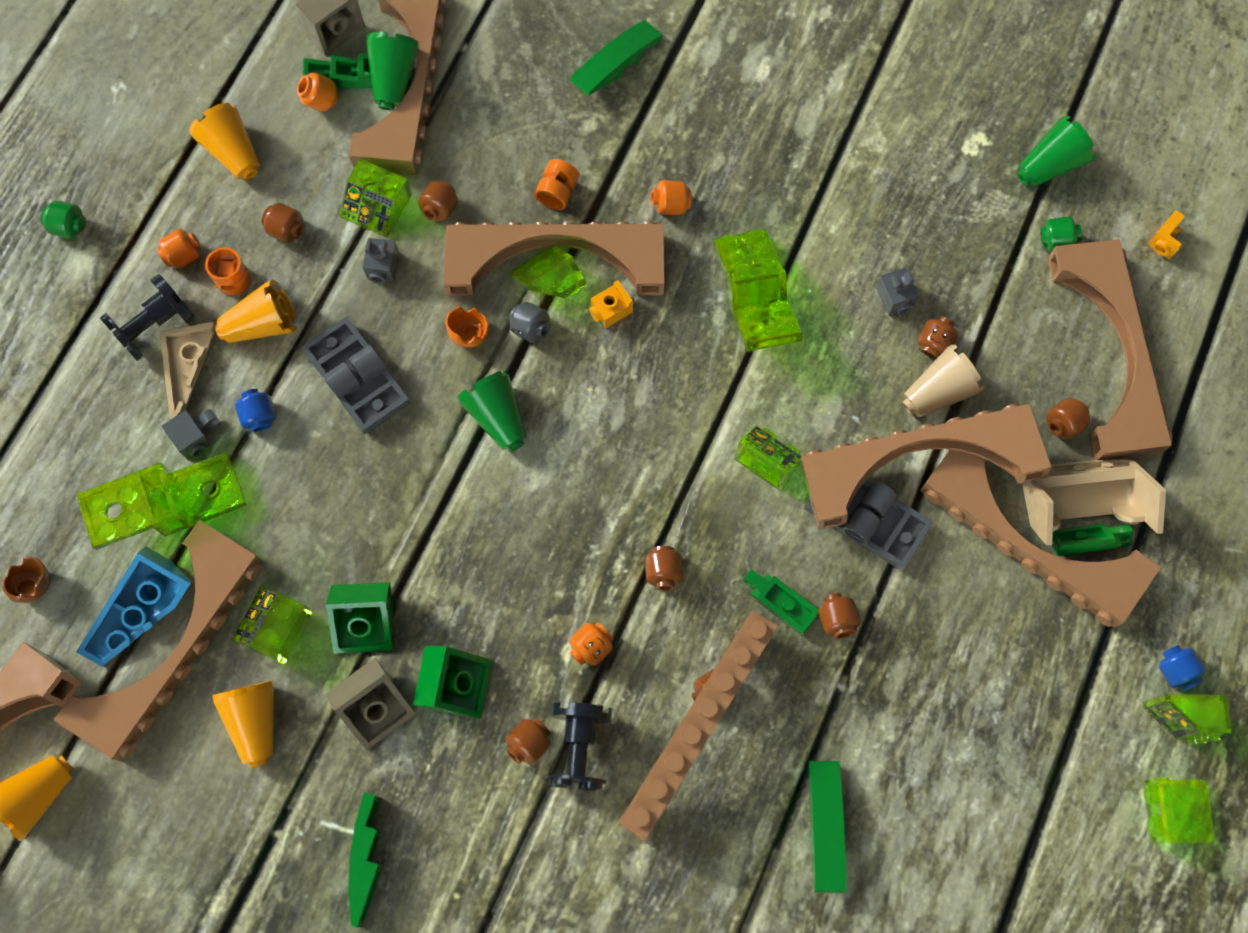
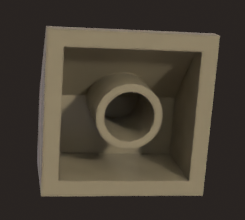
M300 0L295 4L306 36L325 56L365 28L358 0Z
M376 658L326 693L336 714L366 750L416 714Z

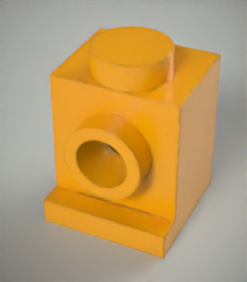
M619 280L615 281L613 286L590 299V314L597 323L601 321L605 329L633 313V300Z

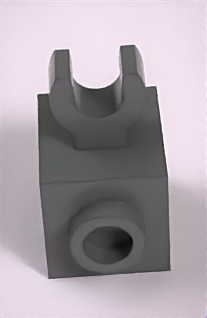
M368 238L362 267L367 279L375 283L394 282L399 258V250L395 241Z
M906 268L880 276L876 289L888 316L895 313L902 315L910 312L919 297L913 284L914 278L910 270L907 271Z
M211 409L203 412L196 420L187 410H184L163 424L162 427L177 450L189 460L199 457L206 451L207 447L212 445L204 433L218 427L221 422Z

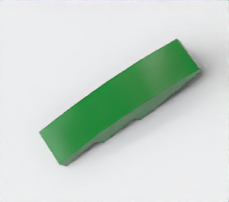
M644 19L605 45L570 77L569 81L589 96L621 78L624 69L641 60L644 51L660 43L663 34Z
M358 53L357 59L331 55L330 61L303 58L302 77L307 76L309 73H318L334 81L337 89L372 88L368 54ZM411 76L407 85H410L411 83Z
M809 761L810 843L814 893H846V851L840 762Z
M366 792L363 793L356 818L349 858L348 896L351 926L355 928H361L364 925L383 868L382 864L372 862L382 831L371 828L381 797Z

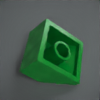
M390 582L331 585L326 601V610L334 654L393 651V600Z
M425 646L413 706L436 712L481 719L492 660L448 646Z

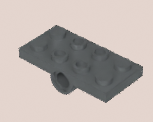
M347 316L301 346L305 355L364 434L411 403L385 368L377 353L367 344Z
M866 480L850 503L847 510V523L834 526L833 528L903 571L934 522L898 500L897 494L887 485L877 481L871 483ZM809 499L804 509L814 515Z

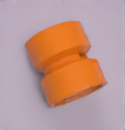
M549 160L544 170L543 178L540 179L534 192L535 198L550 209H565L570 199L571 191L574 190L580 177L579 171L564 160Z
M222 247L215 249L207 256L205 269L219 291L229 296L245 292L250 285L251 275L236 251L232 248Z

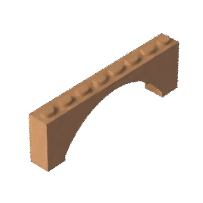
M378 0L381 12L391 15L405 28L410 37L419 42L417 70L408 93L389 115L360 133L353 132L349 158L353 168L357 170L416 175L417 167L423 161L421 142H425L427 136V128L424 124L425 118L429 119L430 103L428 99L434 93L432 74L437 73L438 61L435 55L436 51L441 49L439 31L444 29L445 16L442 12L443 7H447L448 0Z
M459 222L454 225H446L444 287L447 296H474V290L480 282L503 262L518 254L543 247H570L592 253L621 271L637 289V295H664V224H657L655 222H645L643 224H630L628 222H618L616 224H603L600 222H591L589 224H575L573 222L562 224H548L545 222L521 224L511 222L507 225H495L494 223L485 222L481 225H468Z
M1120 239L1055 246L1047 258L1053 283L1060 282L1069 286L1094 303L1114 326L1125 352L1126 382L1121 401L1106 425L1098 426L1089 435L1094 460L1162 454L1172 446V432L1166 425L1164 417L1166 409L1164 403L1160 401L1158 393L1159 381L1153 373L1151 365L1152 353L1147 349L1145 341L1146 329L1140 322L1138 314L1139 302L1134 298L1132 290L1133 278L1128 273L1126 266L1127 254L1125 249H1122Z
M1011 404L1003 408V410L992 413L986 410L966 419L955 417L944 424L936 426L934 424H925L919 427L918 430L910 432L899 430L884 438L869 437L858 444L850 445L849 443H843L835 446L832 450L823 452L822 450H813L806 453L805 456L801 457V470L818 530L846 524L847 510L850 503L865 481L888 462L916 451L947 449L973 454L1003 468L1016 478L1017 484L1046 478L1051 469V464L1030 405L1020 406L1019 404Z
M949 450L920 490L929 502L944 507L953 519L968 524L977 536L992 541L997 545L996 548L1001 553L1016 558L1021 562V566L1025 570L1033 574L1037 573L1043 577L1049 587L1067 594L1071 597L1070 600L1073 604L1082 609H1088L1096 615L1095 618L1100 623L1108 627L1112 626L1115 628L1125 622L1161 569L1159 565L1137 550L1117 560L1083 562L1055 556L1031 544L1008 523L999 510L988 484L985 459L973 454Z
M201 520L197 522L182 543L188 548L193 563L195 598L190 622L176 649L154 672L127 688L96 697L82 698L73 695L54 719L55 722L110 759L122 762L125 758L132 755L137 747L136 742L143 732L148 731L152 727L158 710L171 700L175 686L179 681L184 680L188 676L194 659L207 649L211 635L215 630H219L224 625L228 611L233 605L235 606L241 601L245 587L250 581L255 580L261 571L263 561L257 555Z
M751 610L618 822L621 828L645 843L720 719L778 627L776 624Z
M22 642L0 671V732L11 723L31 712L55 705L64 708L82 681L44 652Z

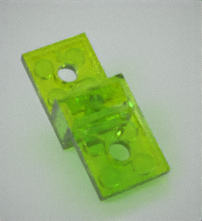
M754 229L747 233L728 234L713 239L715 253L726 277L728 306L747 352L801 342L802 331L787 301L786 271L766 229Z
M228 452L171 472L160 462L76 494L91 546L96 550L153 528L166 537L195 526L199 520L205 522L247 506ZM207 483H216V491L213 494H203V488ZM120 504L121 513L115 518H109V509L113 505Z

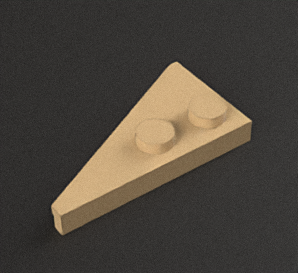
M213 322L160 332L170 420L187 408L215 334V324Z

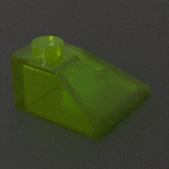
M554 245L508 273L512 279L528 290L561 298L576 295L580 288L587 284L573 256Z

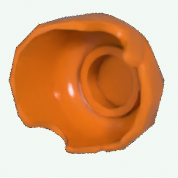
M458 306L448 313L445 321L447 332L451 341L457 346L464 348L478 347L488 338L490 326L487 317L478 312L476 308L464 310L461 306Z

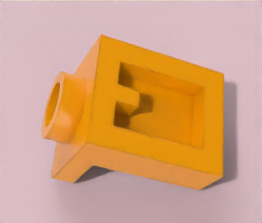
M1176 210L1147 244L1157 254L1171 259L1182 247V244L1174 237L1182 229L1178 224L1185 216Z

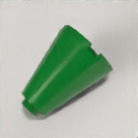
M372 32L367 35L366 44L374 103L379 104V108L382 110L393 111L403 99L419 52V42L412 37L396 33L395 37H386L387 32Z
M1063 116L1055 123L1018 165L1019 172L1017 177L1023 185L1035 187L1095 160L1097 155L1096 153L1092 155L1090 150L1094 146L1093 141L1080 123L1077 121L1073 124L1067 121L1070 118L1069 116Z
M507 371L491 374L474 383L475 387L472 388L471 393H468L465 389L457 396L459 403L502 450L508 449L510 452H513L525 445L523 440L527 437Z

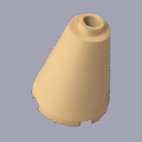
M952 344L947 347L903 394L905 400L902 401V404L911 416L913 414H916L918 417L924 416L978 395L985 390L984 385L978 386L977 382L981 380V377L968 357L963 352L958 355L953 351L958 348L956 345Z

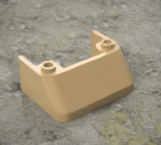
M1109 458L1052 464L1046 478L1022 483L1030 526L1046 546L1052 545L1053 532L1060 528L1061 520L1113 514L1123 524L1137 525L1139 522L1145 521L1157 534L1163 533L1166 489L1134 460L1128 458Z

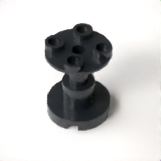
M160 274L150 279L158 292L142 303L141 306L144 310L123 326L119 327L107 313L99 317L110 331L116 328L113 331V335L124 348L130 345L126 349L137 362L144 356L133 344L132 340L154 323H157L160 327L176 314L186 324L195 317Z
M561 702L553 703L551 717L566 721L564 743L570 744L567 775H545V779L549 780L550 787L567 788L572 783H577L580 790L597 791V789H602V785L606 784V780L585 777L588 746L594 745L596 723L611 722L612 708H607L603 711V706L569 702L568 708L560 709Z

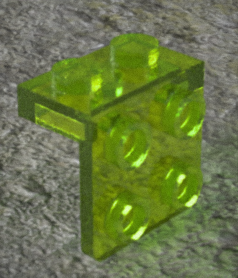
M1170 777L1144 780L1143 793L1147 806V828L1151 843H1210L1214 840L1208 785L1204 780H1170Z

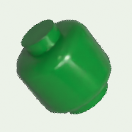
M52 201L43 208L41 213L42 225L47 233L54 236L72 239L82 232L86 226V218L83 216L81 208L75 204Z
M1068 216L1047 220L1045 226L1040 227L1042 248H1047L1048 252L1051 253L1055 246L1077 244V241H1082L1081 224L1075 225L1074 219Z

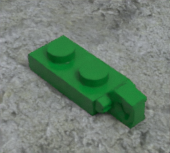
M1104 523L1058 529L1053 532L1052 545L1050 546L1057 556H1071L1091 551L1099 552L1112 548L1119 549L1132 545L1133 530L1129 525L1107 527Z
M750 569L742 580L753 590L750 595L759 604L801 636L805 634L819 615L818 609L775 576L771 577L766 573L764 577H761Z

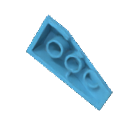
M145 546L137 553L76 653L103 667L155 623L175 609L192 582L171 560Z

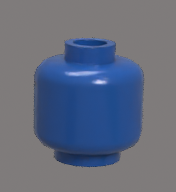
M250 389L241 393L242 398L235 403V409L241 426L245 429H250L252 433L264 431L272 427V422L276 419V412L270 395L265 392H258V389Z
M1177 645L1163 652L1165 658L1159 662L1158 666L1170 687L1174 689L1180 688L1183 692L1204 682L1202 677L1206 673V668L1194 649L1185 648L1182 650Z

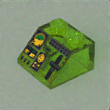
M359 159L346 182L340 218L388 238L412 196L408 179Z
M756 425L739 441L734 460L781 492L799 468L802 456L793 445H785L777 440L776 435L767 428L761 429Z
M260 587L232 640L279 663L285 664L312 611L291 598Z
M1164 694L1143 702V708L1176 739H1188L1189 745L1208 744V742L1220 741V736L1232 733L1228 695Z

